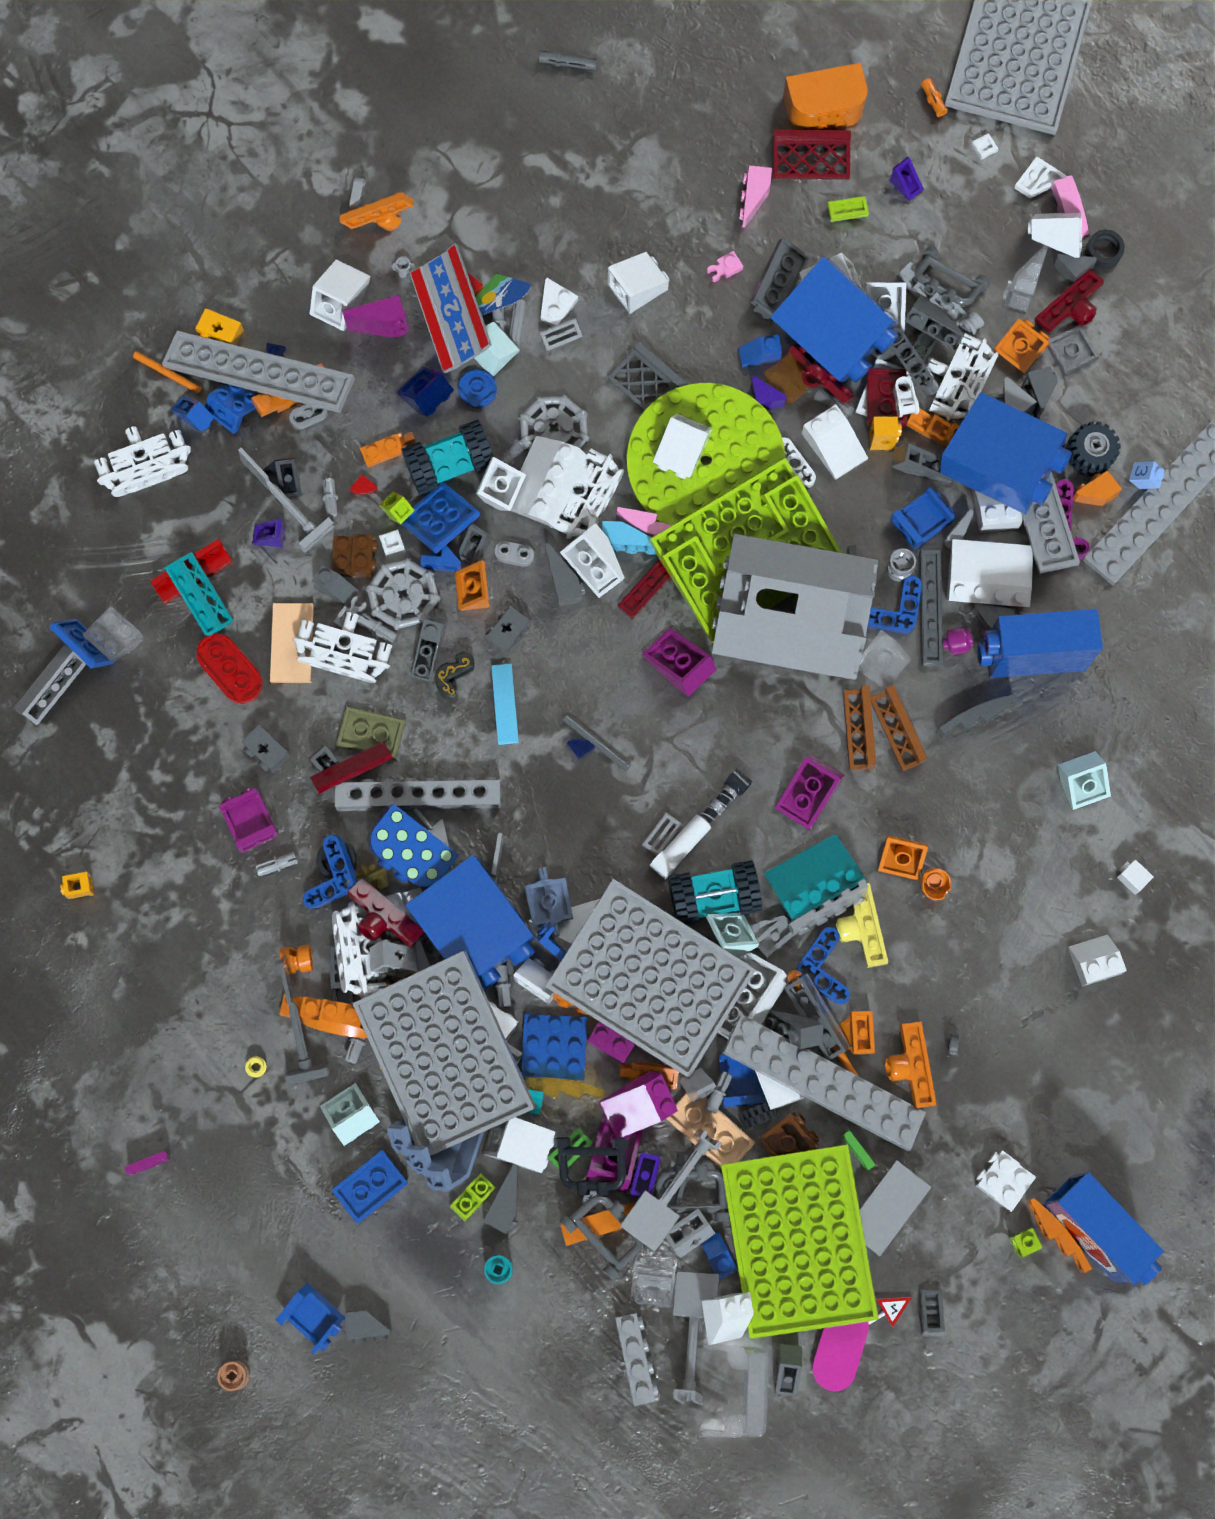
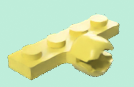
M867 883L868 889L864 902L853 906L854 914L852 916L838 918L836 929L839 932L841 942L855 940L861 942L866 965L869 968L888 964V958L870 883Z

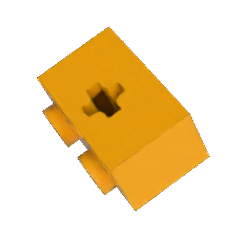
M206 308L195 328L198 336L236 346L244 332L241 322Z
M898 417L873 418L869 431L870 450H894L895 444L899 443V436H901L902 426L898 424Z

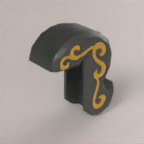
M467 652L456 654V663H444L436 670L434 679L437 690L445 700L451 702L459 701L451 682L474 671V658Z

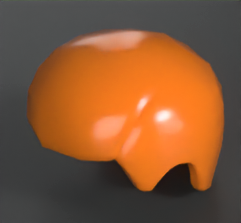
M938 867L928 869L920 879V889L926 897L932 900H942L951 890V878L946 871Z

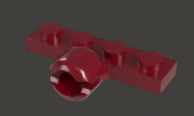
M1089 269L1035 317V323L1048 333L1068 317L1081 326L1088 325L1094 319L1097 307L1087 299L1103 285L1104 280Z
M799 344L792 345L788 352L806 368L802 370L801 375L802 381L806 386L815 388L823 385L843 404L849 403L854 399L855 396L851 393L852 390L849 386L838 381Z
M363 878L348 891L347 895L368 913L358 925L359 931L368 940L376 941L384 932L390 931L411 948L424 935V930Z

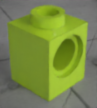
M392 492L379 504L387 516L399 524H402L415 511L403 496Z
M1028 1228L1009 1238L1019 1258L1043 1248L1033 1228Z

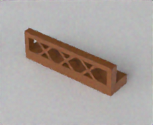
M870 685L861 686L858 690H844L849 770L874 769L876 766ZM848 695H860V703L856 708L849 703ZM854 713L862 718V722L858 727L850 722V717ZM856 732L863 737V743L859 747L852 742V736ZM857 752L865 757V764L854 765L853 757Z
M894 685L887 687L884 692L872 696L871 705L902 772L925 763L927 756ZM886 697L889 703L887 710L879 708L876 700ZM887 715L896 719L897 724L895 728L886 725L885 719ZM895 733L904 736L906 741L903 747L895 744L893 740ZM903 752L912 754L915 761L905 765L902 760Z

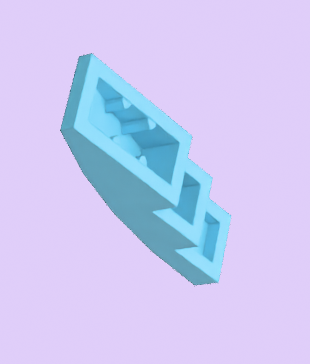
M512 664L492 665L498 745L519 743Z

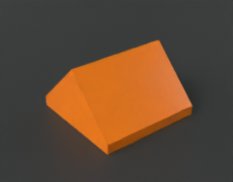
M481 560L456 571L458 609L463 611L490 608L485 561Z
M888 835L884 840L878 871L919 880L928 844Z

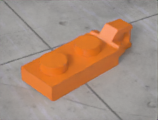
M412 432L404 435L399 433L361 447L360 451L367 468L402 455L401 448L414 444L416 441Z
M637 1061L632 1062V1064H621L620 1076L629 1077L630 1081L652 1070L662 1074L668 1089H677L679 1072L669 1065Z

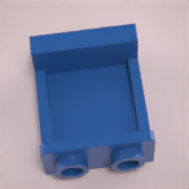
M931 487L927 488L923 495L901 511L898 509L892 513L890 519L914 550L952 524L954 520V512L951 507L945 505L941 500L940 494L936 490L933 491Z
M551 921L548 924L543 923L537 930V939L561 961L566 951L549 937L556 928Z
M725 1054L719 1055L720 1073L725 1071L732 1076L725 1092L726 1097L722 1100L723 1108L766 1103V1097L755 1070Z
M307 1283L297 1291L276 1318V1321L281 1326L286 1321L294 1325L315 1345L311 1351L315 1354L320 1349L324 1351L331 1344L330 1337H335L343 1329L341 1324L346 1317Z

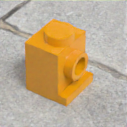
M87 871L62 876L63 883H60L61 893L68 899L94 895L92 876ZM80 884L81 888L75 890V885Z

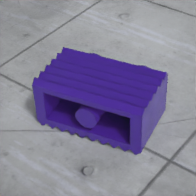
M643 1152L640 1153L638 1166H636L637 1170L635 1171L636 1174L634 1175L635 1178L633 1179L634 1182L632 1183L633 1187H631L632 1191H630L631 1196L640 1198L644 1191L652 1194L661 1157Z

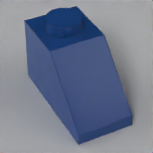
M779 334L758 337L739 347L741 367L780 362L782 350Z
M184 395L170 409L189 426L200 432L206 430L215 418L199 401Z

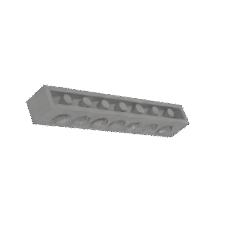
M466 777L463 780L455 781V778H443V781H435L434 778H424L422 781L405 778L400 782H394L393 779H382L381 782H373L372 779H362L361 782L347 780L335 786V808L337 811L386 810L391 804H395L401 810L501 808V783L495 777H485L484 780ZM478 788L486 791L481 797L474 794ZM417 789L424 791V794L419 798L413 796L414 791ZM437 789L444 790V794L441 797H435L433 793ZM457 789L465 791L461 797H456L454 792ZM356 790L362 792L361 797L358 799L351 797L352 793ZM381 790L383 794L380 798H373V792ZM395 790L403 791V795L400 798L392 796Z

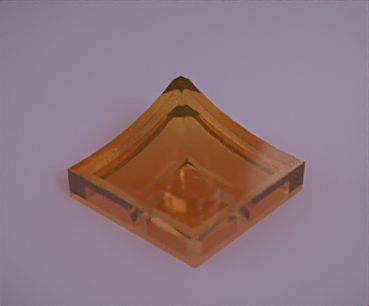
M790 353L763 374L773 388L787 396L786 402L790 406L811 388L802 381V370L806 368Z

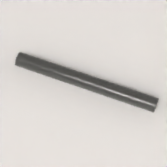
M567 715L563 721L624 771L630 768L631 765L572 717Z

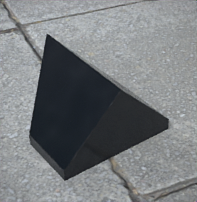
M295 457L274 460L263 469L269 477V481L276 485L286 497L301 495L299 468Z

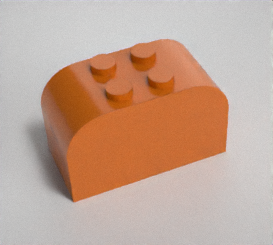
M861 62L786 77L783 99L791 126L795 130H841L856 124L863 115L868 92Z

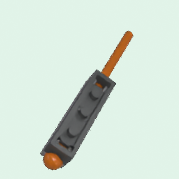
M790 971L787 975V981H792V983L787 985L785 990L801 1016L812 1018L823 1024V1045H819L826 1059L831 1060L837 1056L844 1069L858 1076L845 1053L850 1044L809 975L806 974L799 978L802 975L800 971Z

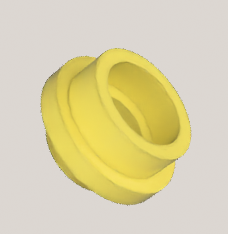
M258 1056L249 1058L245 1065L247 1074L254 1078L261 1077L267 1069L265 1060ZM256 1063L260 1065L258 1071L253 1070V1065Z

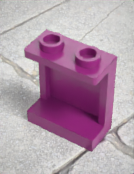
M256 788L246 789L241 792L240 796L236 798L229 797L219 805L234 837L235 844L241 853L279 836Z

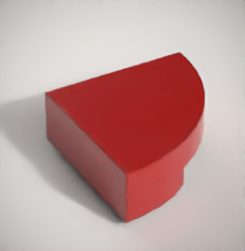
M361 475L349 490L356 495L371 494L378 487L364 475Z

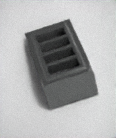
M942 1289L920 1290L922 1336H944L945 1324ZM937 1297L938 1301H925V1298ZM938 1306V1310H926V1307ZM927 1316H938V1319H927ZM927 1325H939V1328H927Z

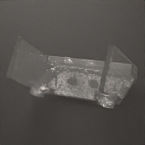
M704 1344L705 1350L727 1351L728 1364L734 1369L744 1370L743 1415L729 1416L725 1421L724 1431L701 1430V1435L728 1438L762 1436L767 1429L769 1355L767 1351L761 1347Z

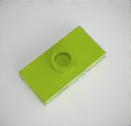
M865 196L827 202L830 222L868 217L869 215Z

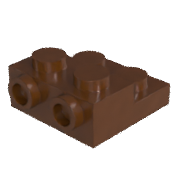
M373 534L334 536L332 570L343 577L372 578V571H376V559H373L374 552H377L378 541L374 539Z
M792 1112L758 1139L771 1157L811 1151L820 1146L818 1144L820 1141L818 1135L813 1130L809 1132L805 1126L807 1123L805 1118L800 1113L796 1115L795 1112Z

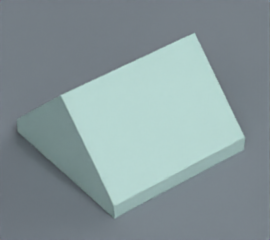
M495 322L486 325L492 346L474 358L485 371L494 377L520 349Z
M740 913L708 914L706 916L721 948L735 957L739 958L758 947L759 943L744 915Z

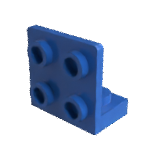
M224 384L208 395L205 408L215 417L214 419L235 434L239 431L243 416L255 409L252 397L257 395L249 389Z

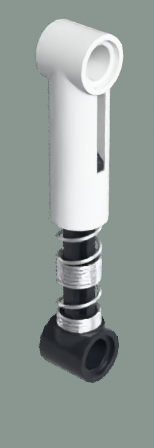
M738 768L734 770L725 781V786L722 788L723 791L718 793V797L716 799L713 798L703 813H700V815L696 814L666 849L658 854L650 864V867L666 880L686 855L711 829L710 823L713 820L715 821L714 818L717 815L720 816L725 810L724 807H727L726 805L731 800L733 801L736 796L741 797L753 781Z

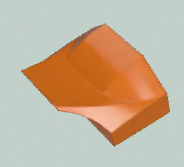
M873 1011L851 1012L849 1017L840 1023V1029L850 1044L848 1049L853 1054H875Z

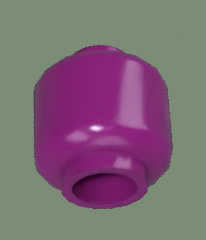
M964 627L948 630L946 638L943 639L945 651L949 650L952 655L967 653L971 650V646H974L970 630L967 631Z

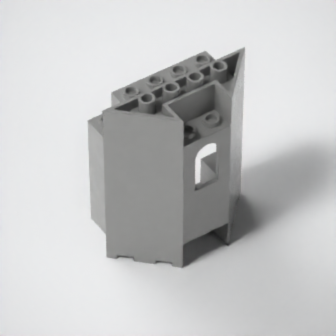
M734 534L730 557H725L724 568L727 569L726 577L722 576L720 588L724 589L723 596H718L716 606L717 609H720L719 617L715 616L713 622V629H716L712 654L856 680L863 655V647L867 639L865 637L872 599L875 595L874 588L876 585L878 560ZM767 588L799 594L795 614L761 608L756 602L757 593Z

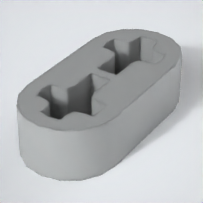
M363 178L354 179L349 210L362 207L366 180Z

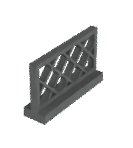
M641 342L634 346V350L608 377L616 387L644 411L647 409L644 398H656L657 400L666 394H658V384H667L669 391L688 385ZM636 357L641 361V368H630L629 362ZM644 371L655 373V381H644ZM630 372H641V381L630 382ZM619 373H627L628 382L619 383L615 377ZM655 384L656 394L644 395V385ZM642 385V395H633L630 392V386Z

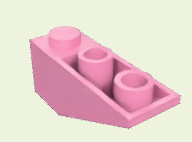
M749 166L748 173H744L743 185H747V188L742 190L741 202H745L744 208L740 209L739 217L740 220H743L742 227L747 226L768 197L772 168Z

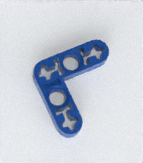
M909 576L905 579L902 586L899 612L871 607L869 617L872 618H869L867 627L903 634L912 632L917 620L922 588L921 580L916 576ZM910 582H914V586H917L914 588L912 595H909L910 586L908 585ZM911 600L914 602L915 607L911 610L906 609L904 602ZM876 614H879L877 623H874ZM881 617H891L892 623L884 625L881 622ZM896 617L899 618L898 622H904L907 619L908 623L912 624L908 628H905L903 623H898L897 627L894 626Z
M329 835L323 841V848L334 878L304 893L303 903L307 908H319L347 895L348 891L358 882L345 843L340 836ZM333 841H336L334 848H331ZM339 858L344 860V867L342 869L337 867V860ZM349 879L350 883H348V886H345L344 883ZM329 885L334 888V894L331 897L326 892ZM321 895V897L316 898L314 902H311L313 896Z
M828 927L821 932L796 970L802 973L801 967L809 966V971L812 974H815L817 971L819 974L815 977L813 984L818 992L833 1003L843 1005L850 998L849 989L820 968L839 941V932L833 927ZM832 932L834 934L833 938L835 941L830 940L826 947L818 944L819 941L823 944L826 940L825 933L830 934ZM816 948L821 949L824 953L823 958L815 959L812 956V951ZM820 977L828 979L829 986L824 989L818 986L817 980ZM833 983L837 985L836 987H834V989L837 992H840L841 990L845 992V999L841 998L840 1000H837V994L833 991L831 992V994L827 993L831 989Z

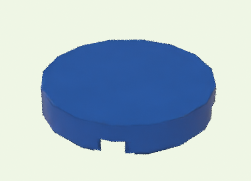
M477 369L468 371L460 378L458 394L462 402L467 406L483 408L489 405L496 397V381L487 371H477Z

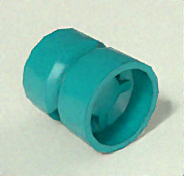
M493 1256L485 1263L484 1273L490 1282L503 1284L512 1277L513 1265L504 1256Z

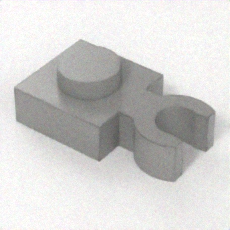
M355 596L351 600L350 609L344 606L333 623L342 629L346 612L352 613L350 619L352 621L353 614L358 615V613L363 612L367 604L364 602L362 606L357 607L355 603L358 601V597Z

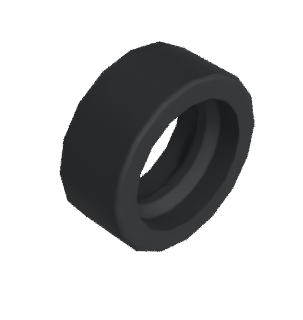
M1099 230L1089 239L1086 245V256L1097 257L1094 265L1096 268H1112L1118 264L1124 253V241L1113 230ZM1102 240L1112 243L1116 248V254L1112 258H1103L1097 255L1094 251L1095 243Z
M333 841L331 848H334L336 841ZM345 843L355 871L357 865L356 854L350 845ZM322 846L317 853L316 862L323 876L330 880L334 877L332 872L325 866L326 854Z

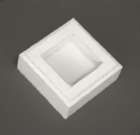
M989 133L972 141L971 144L981 160L998 151V147Z
M398 529L379 535L385 555L405 550Z

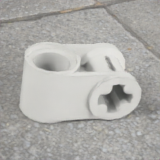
M908 377L898 378L893 389L898 417L900 418L910 413L919 414V404L912 380ZM899 386H905L908 390L901 391Z

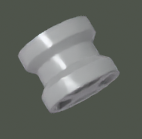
M971 311L967 314L966 319L960 321L959 326L964 333L974 336L976 330L984 326V321L977 313Z

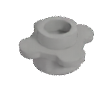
M401 256L392 264V269L397 271L401 278H406L407 274L415 269V265L406 256Z

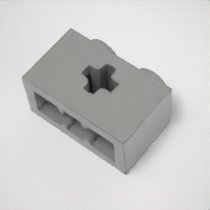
M380 940L369 948L372 972L406 978L417 972L416 948H410L403 943H391L389 940Z
M698 1208L675 1224L666 1235V1239L681 1258L716 1233Z

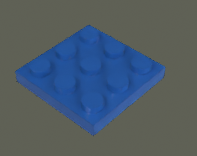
M442 482L438 485L437 489L432 490L413 507L415 511L401 525L437 554L480 516V513L446 483Z
M524 1014L522 1077L584 1081L587 1017Z

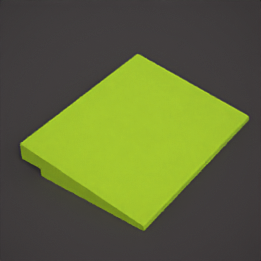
M786 458L779 460L648 539L711 643H714L716 629H713L714 617H719L720 609L716 608L718 596L722 597L724 589L720 588L722 576L726 577L727 569L724 568L725 557H730L734 534L842 553L798 475H795ZM766 588L757 593L756 602L761 608L770 609L794 593Z

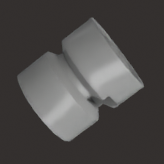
M904 548L893 552L887 565V573L892 580L902 582L912 575L916 565V558L913 552Z

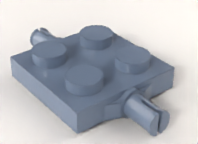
M543 867L544 875L542 874V869L538 868L540 881L525 886L532 926H541L543 923L548 924L551 921L556 928V936L558 937L560 936L558 924L562 921L573 919L566 879H548L547 867ZM554 931L551 934L552 938L555 937Z

